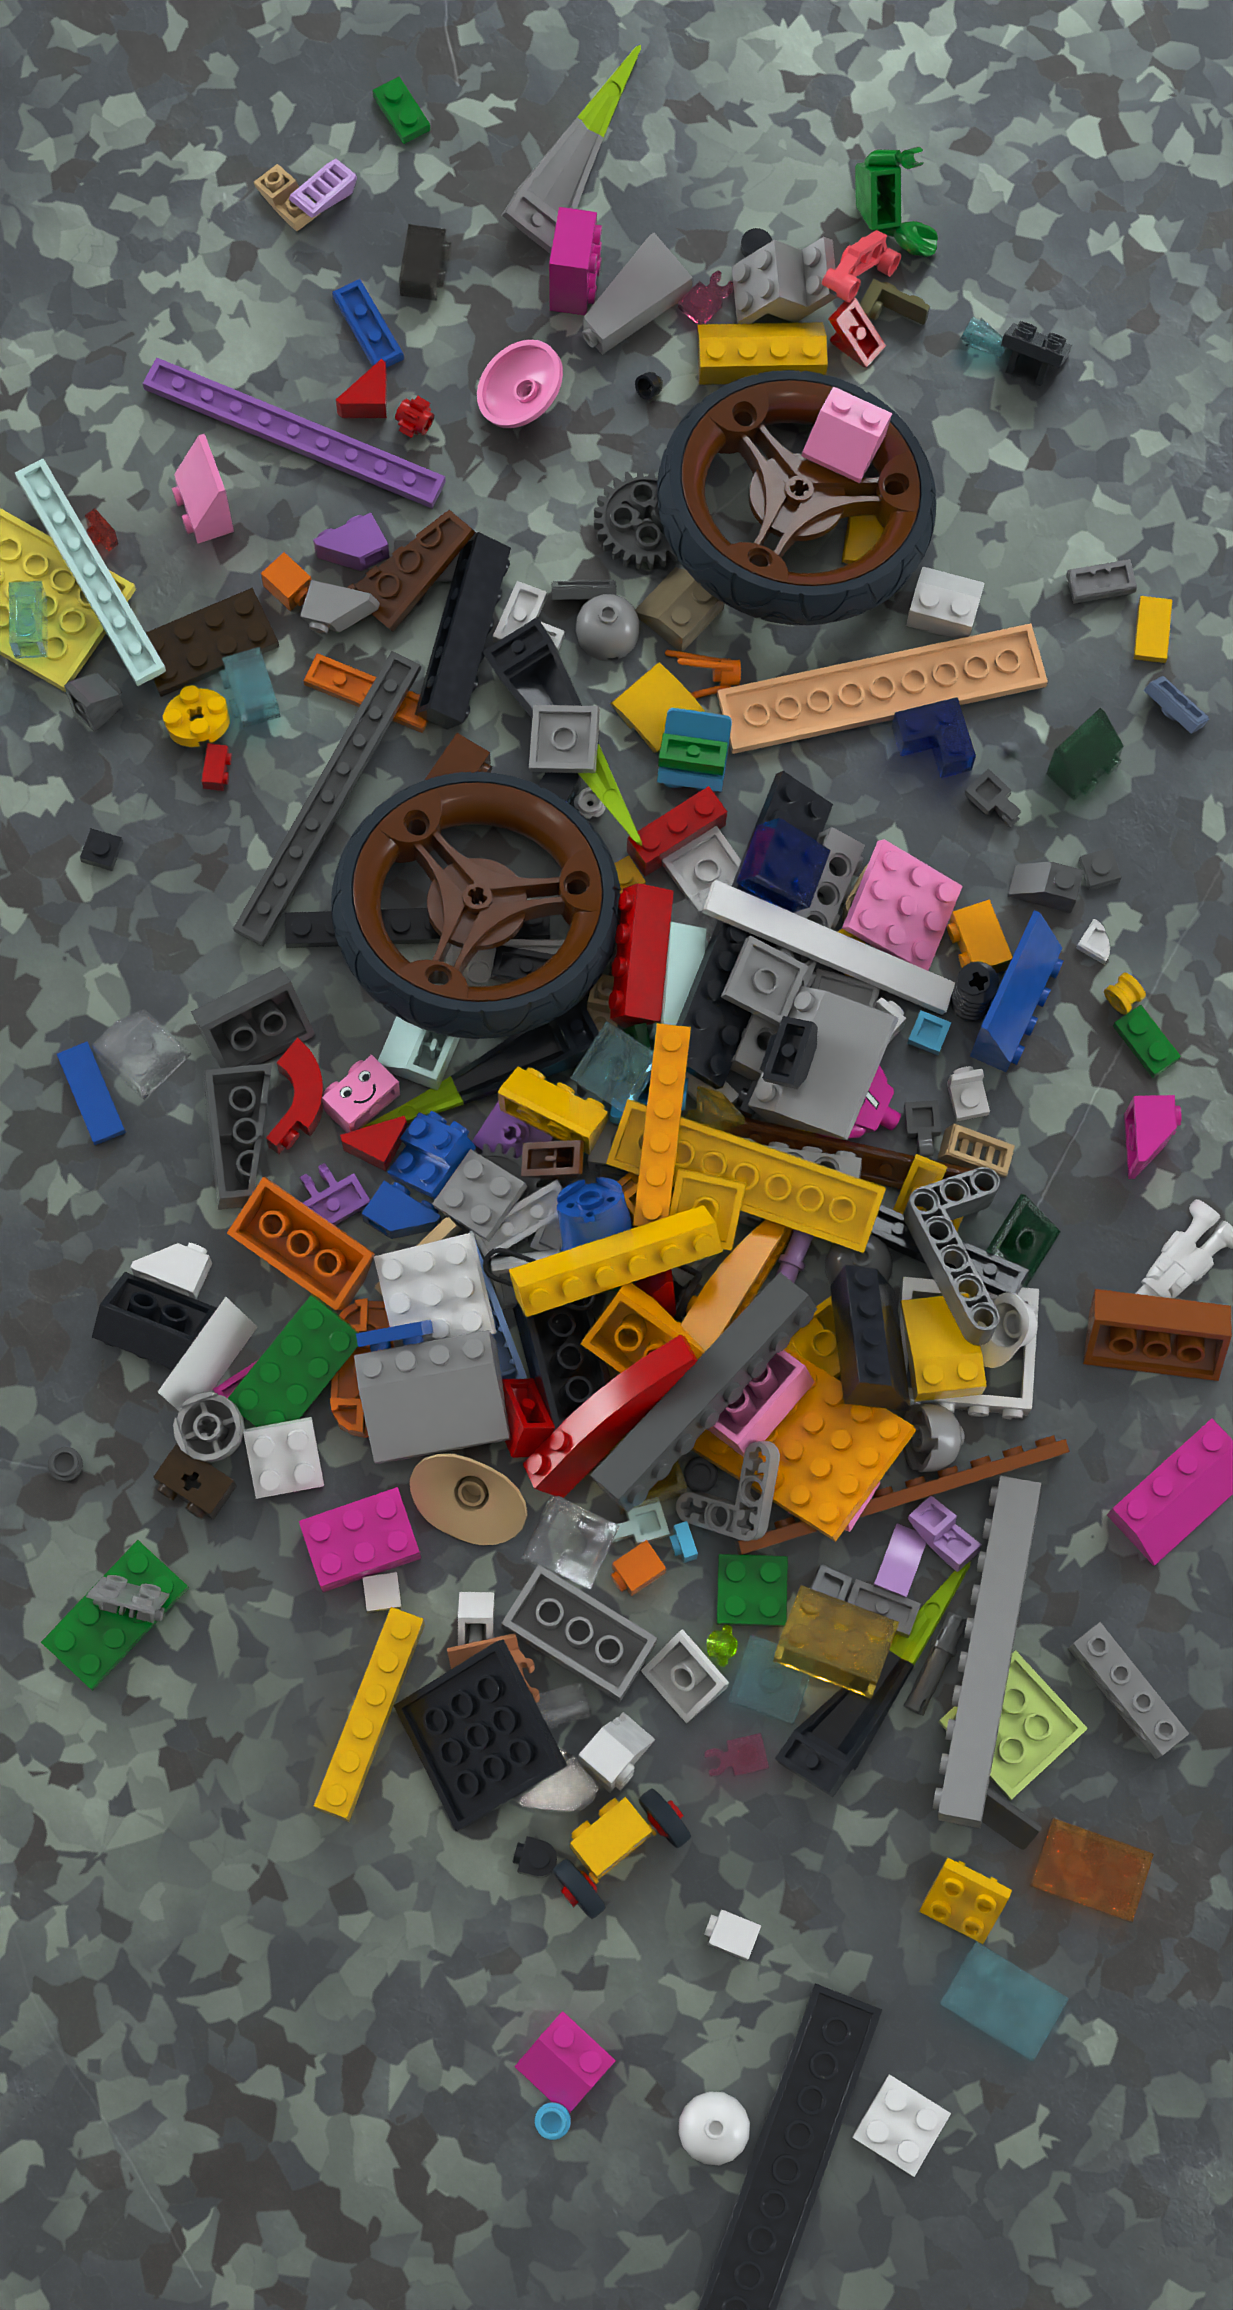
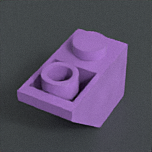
M372 513L364 516H354L345 525L336 529H326L317 538L313 539L315 554L319 559L359 571L390 558L388 543Z

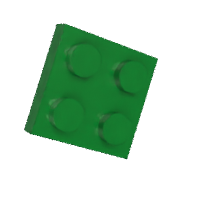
M719 1554L717 1625L786 1627L788 1556Z

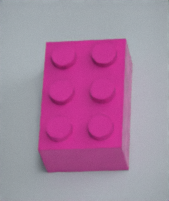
M559 207L549 262L550 311L585 316L588 312L589 304L595 303L597 292L596 279L600 275L602 257H600L602 225H597V212Z
M398 1487L299 1521L322 1592L363 1579L362 1577L372 1576L421 1559Z

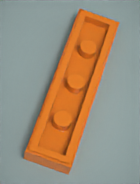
M317 653L303 681L304 685L360 707L376 677ZM409 691L392 721L423 733L428 720L415 715L420 695Z

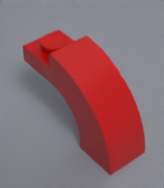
M298 1037L277 1062L279 1073L286 1077L294 1088V1099L291 1107L266 1137L268 1147L277 1154H280L284 1148L290 1149L295 1144L300 1135L298 1133L299 1130H302L311 1137L323 1114L322 1097L325 1090L321 1071L313 1053Z

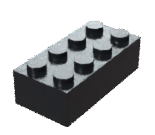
M590 1297L571 1302V1304L577 1306L587 1305L590 1302ZM517 1302L513 1312L530 1378H533L553 1421L555 1431L588 1398L611 1381L607 1363L581 1345L585 1335L596 1321L593 1309L591 1307L585 1311H576L565 1306H559L526 1317Z

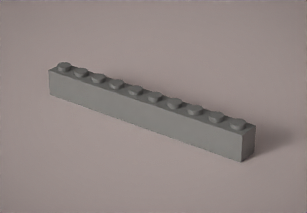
M1000 1476L999 1486L992 1485L989 1506L995 1508L993 1518H986L983 1539H988V1546L986 1552L980 1551L977 1572H982L981 1584H974L970 1605L976 1606L974 1618H967L964 1638L970 1639L968 1652L961 1651L958 1672L964 1673L962 1686L955 1685L952 1706L958 1707L955 1720L949 1719L945 1740L951 1741L949 1754H942L939 1774L945 1775L943 1789L936 1787L933 1801V1809L939 1810V1821L981 1828L1041 1496L1042 1483Z

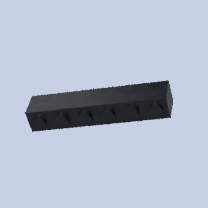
M480 532L475 533L459 553L415 715L447 730L462 724L469 716V700L471 693L478 684V676L476 675L479 664L485 657L482 651L486 649V638L494 625V618L492 616L495 606L502 596V589L500 587L503 577L510 566L508 558L511 547Z

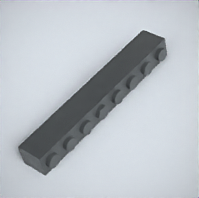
M779 1272L686 1374L592 1472L590 1476L600 1489L628 1513L634 1506L640 1505L646 1499L648 1491L657 1481L664 1479L670 1473L672 1465L694 1447L696 1439L706 1429L716 1424L723 1410L740 1398L743 1389L749 1382L764 1372L767 1363L775 1354L782 1352L788 1346L790 1338L801 1327L809 1324L817 1310L811 1297Z

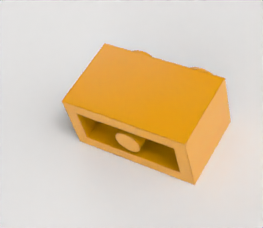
M990 899L953 911L949 924H947V931L952 943L957 942L961 954H959L961 967L963 968L970 962L980 961L990 965L996 973L1007 970L1013 956Z

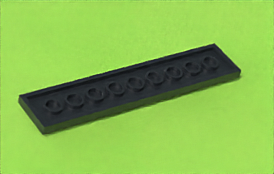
M785 771L776 773L732 887L791 912L799 894L798 889L802 884V877L819 833L824 830L833 804ZM721 920L717 921L676 1026L691 1027L686 1072L715 1090L723 1088L733 1063L731 1062L742 1039V1032L747 1027L752 1014L722 998L721 995L747 937L752 936L773 948L776 947L775 943Z
M814 1984L697 2310H776L882 2009L819 1984Z

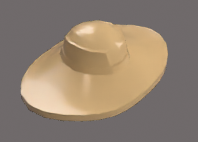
M436 1454L426 1457L419 1462L413 1469L410 1477V1492L419 1512L430 1524L448 1535L472 1544L496 1545L512 1539L524 1527L528 1514L526 1501L521 1492L505 1475L483 1463L456 1454Z

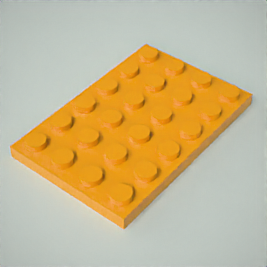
M785 1348L784 1351L806 1366L814 1380V1384L765 1440L774 1443L780 1453L772 1502L836 1542L914 1435L916 1429L914 1425L886 1408L845 1404L840 1380ZM706 1429L696 1439L695 1445L691 1450L740 1481L744 1457ZM760 1451L758 1453V1458H761L763 1462H765L766 1456H763ZM755 1471L754 1475H764V1473ZM754 1481L751 1488L762 1494L761 1486L758 1482Z

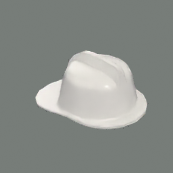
M1009 1292L999 1295L993 1301L1000 1319L990 1341L985 1345H980L985 1367L997 1368L1003 1366L1021 1346L1029 1344L1037 1332L1038 1321L1036 1315L1038 1309L1033 1305L1026 1304L1017 1294ZM980 1321L977 1323L981 1327H987Z

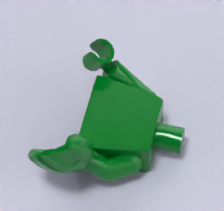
M914 147L904 150L902 153L900 150H874L865 158L863 163H857L855 166L857 209L872 231L878 230L885 235L894 237L899 246L912 255L932 256L937 250V232L932 227L917 221L901 223V167L899 165L902 164L905 169L923 165L924 162H917L914 159V154L922 152L923 149L921 147Z

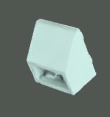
M396 1016L378 1061L394 1075L438 1090L460 1038L421 1029Z

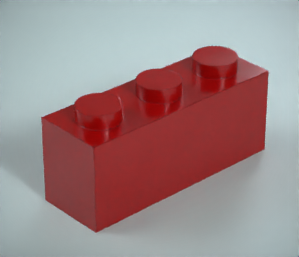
M708 786L637 831L642 841L641 846L637 845L631 836L627 837V853L646 877L663 866L662 860L713 827L717 826L721 829L726 826L728 811Z

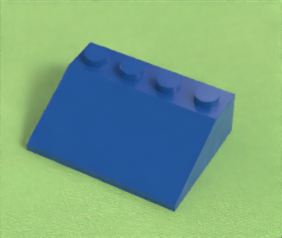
M1033 911L981 1025L970 1057L1004 1072H1007L1010 1063L1018 1064L1025 1048L1019 1043L1024 1034L1031 1035L1038 1020L1037 1017L1032 1016L1037 1005L1044 1006L1051 989L1045 987L1049 977L1057 978L1064 960L1058 958L1062 950L1061 944L1042 914L1038 911Z

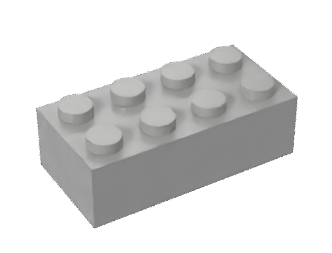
M540 1564L534 1570L501 1623L504 1631L509 1634L516 1633L517 1639L619 1703L654 1649L658 1639Z

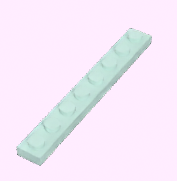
M41 459L15 472L19 484L136 685L139 686L166 672L163 662L45 460Z

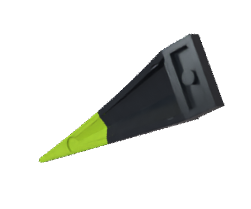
M538 617L482 651L502 684L531 718H533V705L582 706L560 653ZM598 743L596 773L578 774L636 844L641 846L640 836Z
M581 1000L566 1013L556 1017L551 1022L530 1031L511 1035L469 1065L443 1080L438 1090L430 1088L405 1104L364 1125L362 1128L404 1115L407 1123H410L419 1112L428 1116L431 1111L440 1113L497 1094L500 1087L517 1067L527 1070L528 1067L533 1068L545 1077L576 1067V1062L606 1051L605 1042L583 1000Z
M970 1561L960 1571H954L919 1609L909 1638L896 1634L839 1691L794 1730L775 1757L779 1764L831 1797H834L850 1772L857 1769L970 1568Z

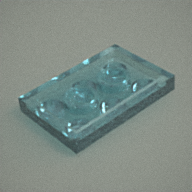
M976 1941L942 1998L940 2005L1030 2061H1034L1069 1998Z

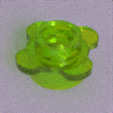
M724 1625L721 1631L714 1630L707 1640L708 1655L712 1658H717L718 1666L725 1667L728 1663V1658L736 1654L738 1647L737 1639L733 1637L730 1625Z

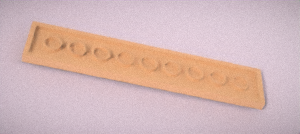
M1030 623L720 689L717 692V697L722 715H727L732 719L729 743L732 754L1039 689L1046 687L1048 680L1033 627Z

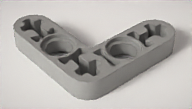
M758 1441L751 1443L746 1448L736 1502L701 1491L686 1492L681 1494L676 1503V1511L680 1519L684 1522L687 1521L689 1524L742 1541L762 1538L768 1529L780 1462V1453L776 1445L770 1441ZM760 1451L763 1456H766L765 1462H763L761 1458H758V1453ZM758 1471V1473H764V1475H754V1472ZM754 1481L758 1482L762 1489L759 1500H755L750 1493V1488ZM693 1502L694 1506L706 1509L704 1512L694 1513V1509L690 1508V1503ZM720 1506L727 1512V1521L724 1525L719 1524L716 1518V1512ZM748 1507H758V1510L754 1511V1509H749ZM747 1519H749L751 1524H754L753 1530H751L750 1526L746 1525Z

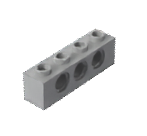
M1101 1622L1068 1648L1155 1759L1164 1755L1189 1735V1732Z

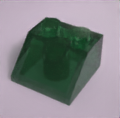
M1099 708L1054 750L1046 773L1073 800L1081 793L1085 796L1088 795L1098 785L1099 781L1097 779L1104 772L1108 775L1112 773L1122 761L1119 757L1124 746L1103 709Z

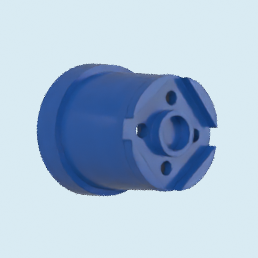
M596 1177L597 1183L586 1184L585 1179L573 1182L560 1191L557 1196L558 1204L556 1205L562 1239L560 1252L635 1228L633 1227V1221L622 1187L617 1181L605 1177Z

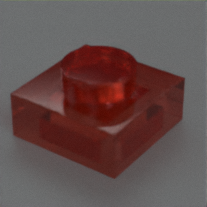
M95 508L85 515L88 525L86 532L96 545L101 543L110 551L119 544L115 530Z

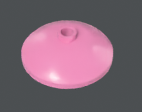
M539 340L519 341L500 351L489 362L478 384L477 402L483 416L489 422L501 428L521 427L540 417L551 406L561 387L563 367L558 354L551 346Z

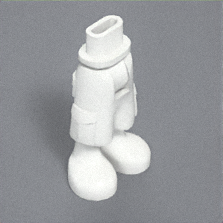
M1198 1199L1194 1200L1189 1207L1190 1213L1193 1216L1191 1225L1186 1232L1176 1231L1167 1243L1164 1244L1161 1255L1148 1271L1146 1278H1143L1141 1281L1143 1286L1135 1294L1175 1298L1193 1281L1196 1282L1212 1268L1214 1265L1212 1256L1225 1247L1233 1249V1226L1226 1221H1221L1214 1229L1210 1238L1200 1248H1197L1195 1243L1220 1219V1215L1206 1203Z

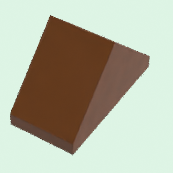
M567 1140L523 1143L521 1176L526 1178L573 1181L582 1175L584 1141Z

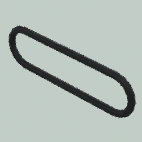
M495 1248L486 1254L483 1260V1269L490 1279L513 1287L511 1281L497 1277L490 1272L488 1268L490 1257L496 1253H504L529 1263L536 1261V1259L505 1248ZM598 1294L592 1295V1299L587 1305L577 1306L568 1303L562 1306L576 1311H585L594 1306Z

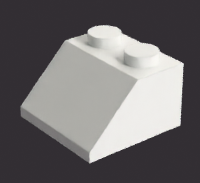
M922 567L906 626L953 639L969 637L985 583Z

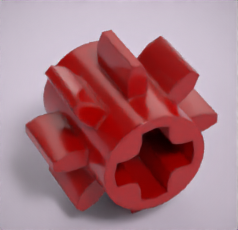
M418 395L415 400L404 399L395 414V420L399 422L398 425L400 426L399 431L410 438L414 434L418 435L420 433L425 435L430 429L435 416L430 412L429 406L431 403Z

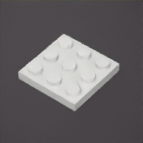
M474 1233L374 1256L390 1327L431 1320L434 1333L423 1335L424 1342L489 1330L491 1334L497 1333ZM402 1339L393 1341L394 1347L403 1346Z

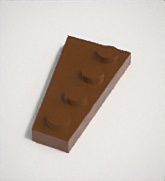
M448 510L416 534V538L405 547H399L391 553L392 557L379 567L377 565L365 573L367 576L355 585L352 583L347 588L371 593L380 602L379 609L371 614L394 632L476 532L452 511Z

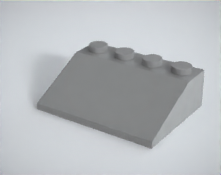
M800 986L787 1017L811 1021L818 1027L817 1048L807 1078L798 1089L765 1082L762 1079L764 1074L762 1072L748 1106L767 1122L848 1140L898 1022V1018L825 990Z
M489 1330L354 1355L358 1389L375 1464L511 1440L497 1342Z

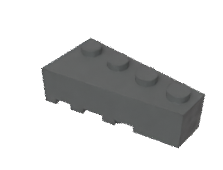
M272 1063L205 1069L204 1090L218 1210L243 1208L255 1190Z

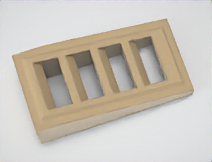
M954 1123L946 1128L938 1159L970 1169L987 1167L994 1170L998 1176L1005 1178L1009 1171L1015 1145ZM958 1139L960 1140L958 1150H954ZM969 1143H973L971 1155L966 1154ZM982 1146L987 1147L984 1160L979 1159ZM995 1150L1000 1151L997 1165L992 1164Z

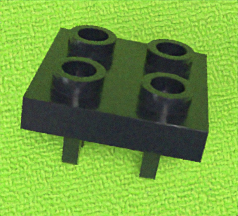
M1020 321L1019 324L1013 323L1004 333L1000 344L1013 350L1006 373L1012 374L1014 372L1020 354H1024L1042 361L1035 381L1036 385L1041 386L1049 366L1052 365L1060 368L1067 359L1072 345L1067 344V339L1058 334L1049 333L1046 336L1036 332L1037 327L1023 321Z

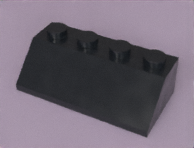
M844 1265L830 1286L844 1403L909 1411L911 1404L896 1291L878 1269Z

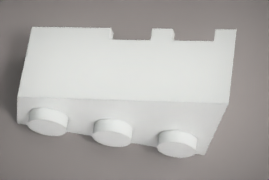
M623 1712L612 1722L610 1721L603 1726L580 1752L578 1766L609 1793L615 1787L621 1791L634 1775V1764L655 1739Z

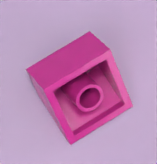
M1175 1095L1134 1096L1124 1113L1128 1179H1135L1167 1145L1172 1135H1175L1177 1126L1181 1125L1180 1105L1175 1106Z
M562 2011L514 2067L551 2102L563 2105L571 2113L616 2060Z

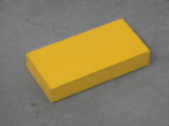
M1140 596L1134 660L1166 663L1172 599Z

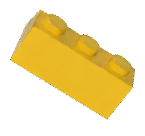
M517 1067L498 1091L500 1110L560 1141L583 1140V1152L590 1155L608 1122V1111L604 1110L605 1106L593 1098L588 1097L587 1100H584L574 1095L575 1091L563 1083L558 1082L557 1085H554L544 1080L545 1076L533 1068L528 1067L527 1070Z

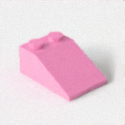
M205 434L198 435L174 474L177 486L172 488L177 506L184 505L186 515L182 516V520L187 534L194 533L197 544L234 532L226 491Z

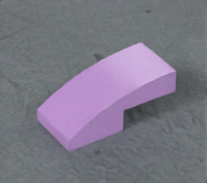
M929 1496L909 1515L908 1520L923 1540L949 1566L958 1572L980 1552L982 1544L955 1524L957 1515L934 1497Z
M896 1524L874 1586L907 1597L926 1546V1542L917 1531Z

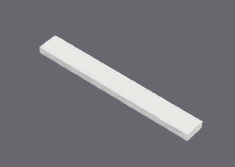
M718 880L712 883L702 913L943 1015L947 1012L955 982Z

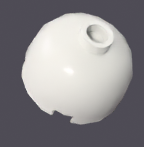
M709 2091L695 2096L685 2105L679 2118V2136L683 2148L693 2159L703 2164L722 2165L733 2161L743 2152L749 2140L750 2122L746 2110L736 2098L724 2092Z

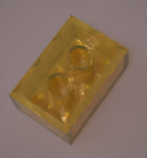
M801 1585L778 1642L773 1661L872 1698L899 1622Z

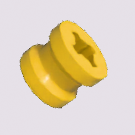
M1126 972L1118 977V982L1115 985H1109L1104 989V995L1108 1002L1124 1015L1131 1011L1132 1004L1141 1002L1146 997L1145 990L1141 984Z

